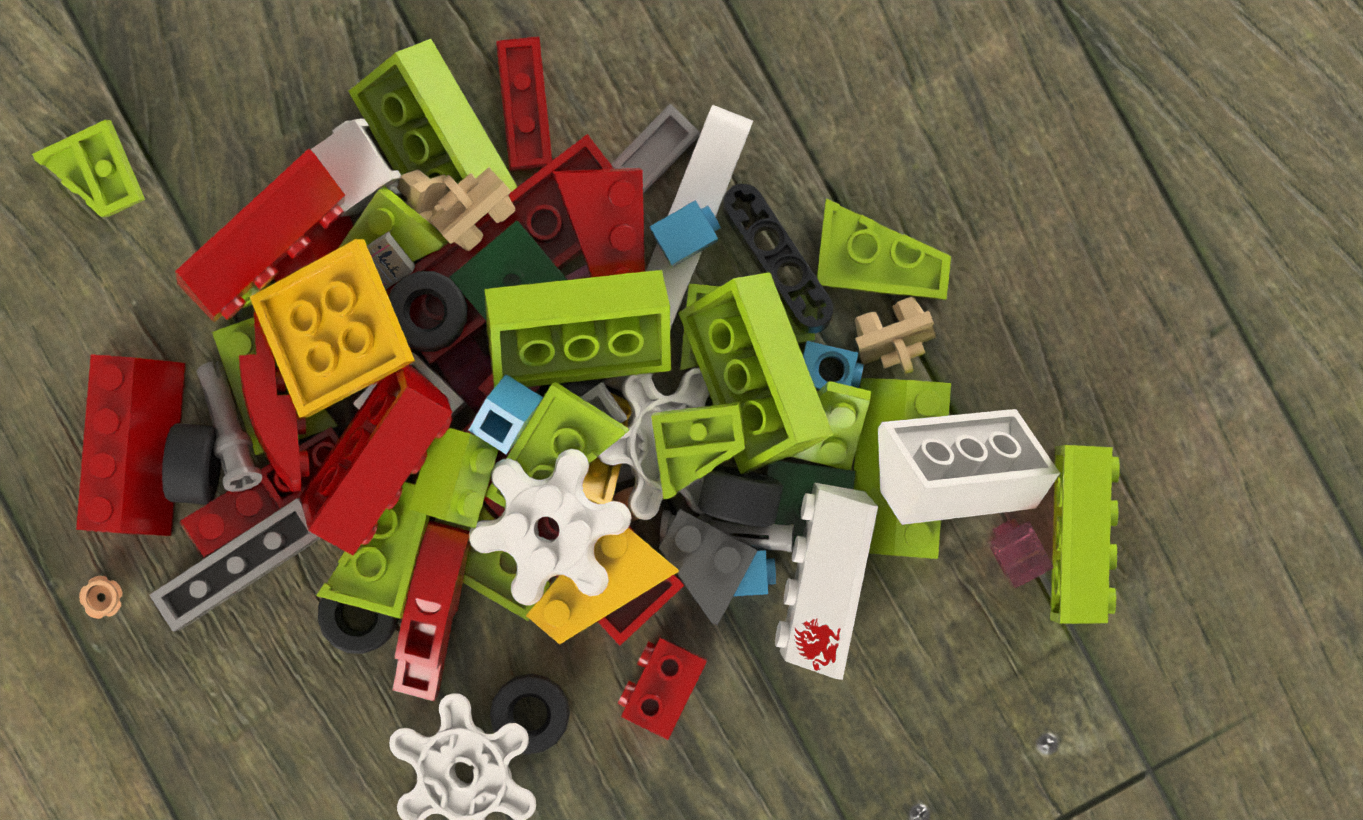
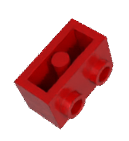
M661 636L656 644L648 641L637 662V665L643 667L644 670L637 684L630 680L628 681L617 703L625 707L621 717L669 740L707 663V659Z

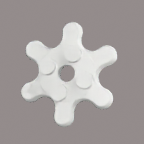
M694 368L686 372L681 378L676 392L670 396H664L659 393L652 379L647 374L629 375L623 382L622 393L628 401L632 412L628 419V428L630 430L601 453L598 458L606 465H617L620 463L630 465L631 473L635 477V485L627 503L632 515L638 519L648 520L654 517L659 511L660 503L663 499L651 415L655 412L704 407L709 391L700 368ZM704 476L678 491L684 496L693 512L698 514L704 513L698 507Z
M568 449L559 454L553 473L543 480L529 477L521 465L512 459H502L492 469L491 480L505 497V511L498 519L477 522L476 529L471 527L469 541L471 546L480 553L505 551L513 556L517 563V573L511 584V592L514 599L520 604L532 605L538 602L543 596L546 582L556 575H565L571 578L579 591L588 596H597L607 588L609 582L608 574L605 568L595 559L594 545L604 535L623 533L631 523V513L626 505L619 501L596 504L586 498L582 484L588 472L589 463L584 453L579 450ZM541 517H551L557 521L560 532L555 540L539 537L537 524Z
M451 693L446 695L439 704L441 727L436 735L426 737L413 729L400 728L390 737L389 744L393 755L410 763L417 773L415 788L404 794L397 804V811L402 820H425L431 814H441L449 820H485L492 812H503L512 819L526 820L535 812V796L531 791L522 788L513 781L508 767L512 758L522 754L527 749L529 737L527 730L523 726L516 723H508L494 734H485L472 721L470 701L461 694ZM457 762H464L469 766H474V779L472 783H464L457 777L455 773Z

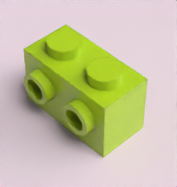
M448 428L441 438L435 437L426 450L427 458L420 469L409 509L476 529L498 449L476 435Z

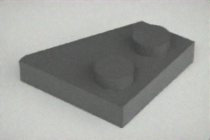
M679 509L659 546L666 559L680 570L677 572L678 576L711 623L718 626L758 550L682 509Z

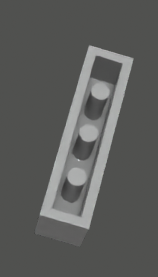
M297 498L149 596L173 632L182 630L321 538L308 531L301 498Z

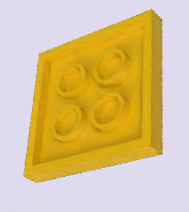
M355 239L250 297L299 418L310 417L415 362L364 239Z

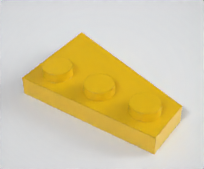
M628 527L623 533L618 535L609 534L600 537L594 545L595 559L605 568L609 579L607 588L597 596L585 595L579 591L571 578L559 575L541 599L528 612L526 617L558 644H561L680 570Z

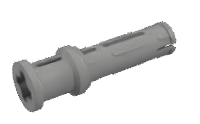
M213 361L208 362L197 369V375L200 379L211 421L215 428L217 439L214 442L213 451L215 456L221 459L225 473L222 480L225 490L230 492L244 491L258 485L262 481V473L259 468L255 467L250 451L253 447L252 439L247 433L242 431L224 365L222 362L217 361L215 363L217 370H215Z
M664 510L662 513L660 545L676 516L672 515L670 510ZM706 513L699 514L696 517L754 549L793 552L795 529L793 524L753 526L731 521L712 520V516ZM732 533L768 535L769 538L733 536Z

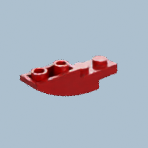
M254 312L256 354L239 355L241 385L247 413L255 436L276 473L292 492L301 491V477H309L308 450L299 451L298 435L306 434V418H299L290 395H277L286 393L285 382L279 367H275L274 355L258 316Z
M329 427L299 446V451L308 450L309 477H301V491L292 492L270 463L260 470L262 481L258 485L244 491H227L180 520V524L203 559L208 557L284 506L300 498L306 486L339 440L333 428Z
M429 521L409 587L394 658L398 659L393 685L394 691L435 701L439 695L452 620L458 611L470 546V531L434 521Z

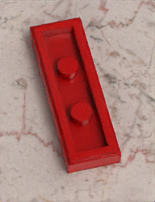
M540 37L496 41L509 170L511 172L543 168L553 159Z

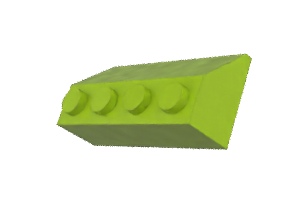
M432 39L395 52L348 91L394 171L398 170L401 176L418 169L430 179L443 174L446 176L450 175L458 184L470 173L477 178L489 167L511 192L517 188Z
M662 270L484 289L494 388L505 374L522 385L531 387L549 385L554 382L567 383L671 371L670 304Z
M770 272L733 278L678 312L713 404L741 402L747 446L734 456L740 474L748 473L803 452L834 435Z
M861 378L860 389L871 391V397L854 457L853 471H856L853 490L866 492L878 506L869 554L938 559L941 520L902 525L880 492L878 428L882 422L949 416L951 383Z
M1055 446L1054 465L1060 474L1054 482L1051 621L1061 624L1108 623V614H1115L1116 589L1109 588V570H1116L1117 545L1110 544V527H1117L1119 509L1118 501L1111 500L1112 483H1118L1120 462L1119 457H1112L1113 447Z

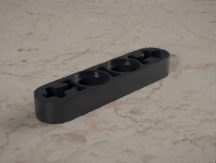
M749 184L732 186L724 197L723 213L726 220L761 273L770 272L781 302L795 325L806 333L816 334L822 332L829 326L833 315V304L830 297L762 194ZM739 197L743 202L752 201L750 213L756 222L748 230L745 227L749 226L750 219L745 211L742 209L734 210L736 198ZM761 231H770L777 236L779 243L774 249L763 251L755 245V235ZM793 266L800 271L802 279L797 285L786 286L778 280V271L782 267ZM807 287L811 288L806 294V299L813 308L818 306L823 308L819 320H816L813 316L806 318L803 316L806 304L800 294ZM798 296L795 301L791 300V298Z

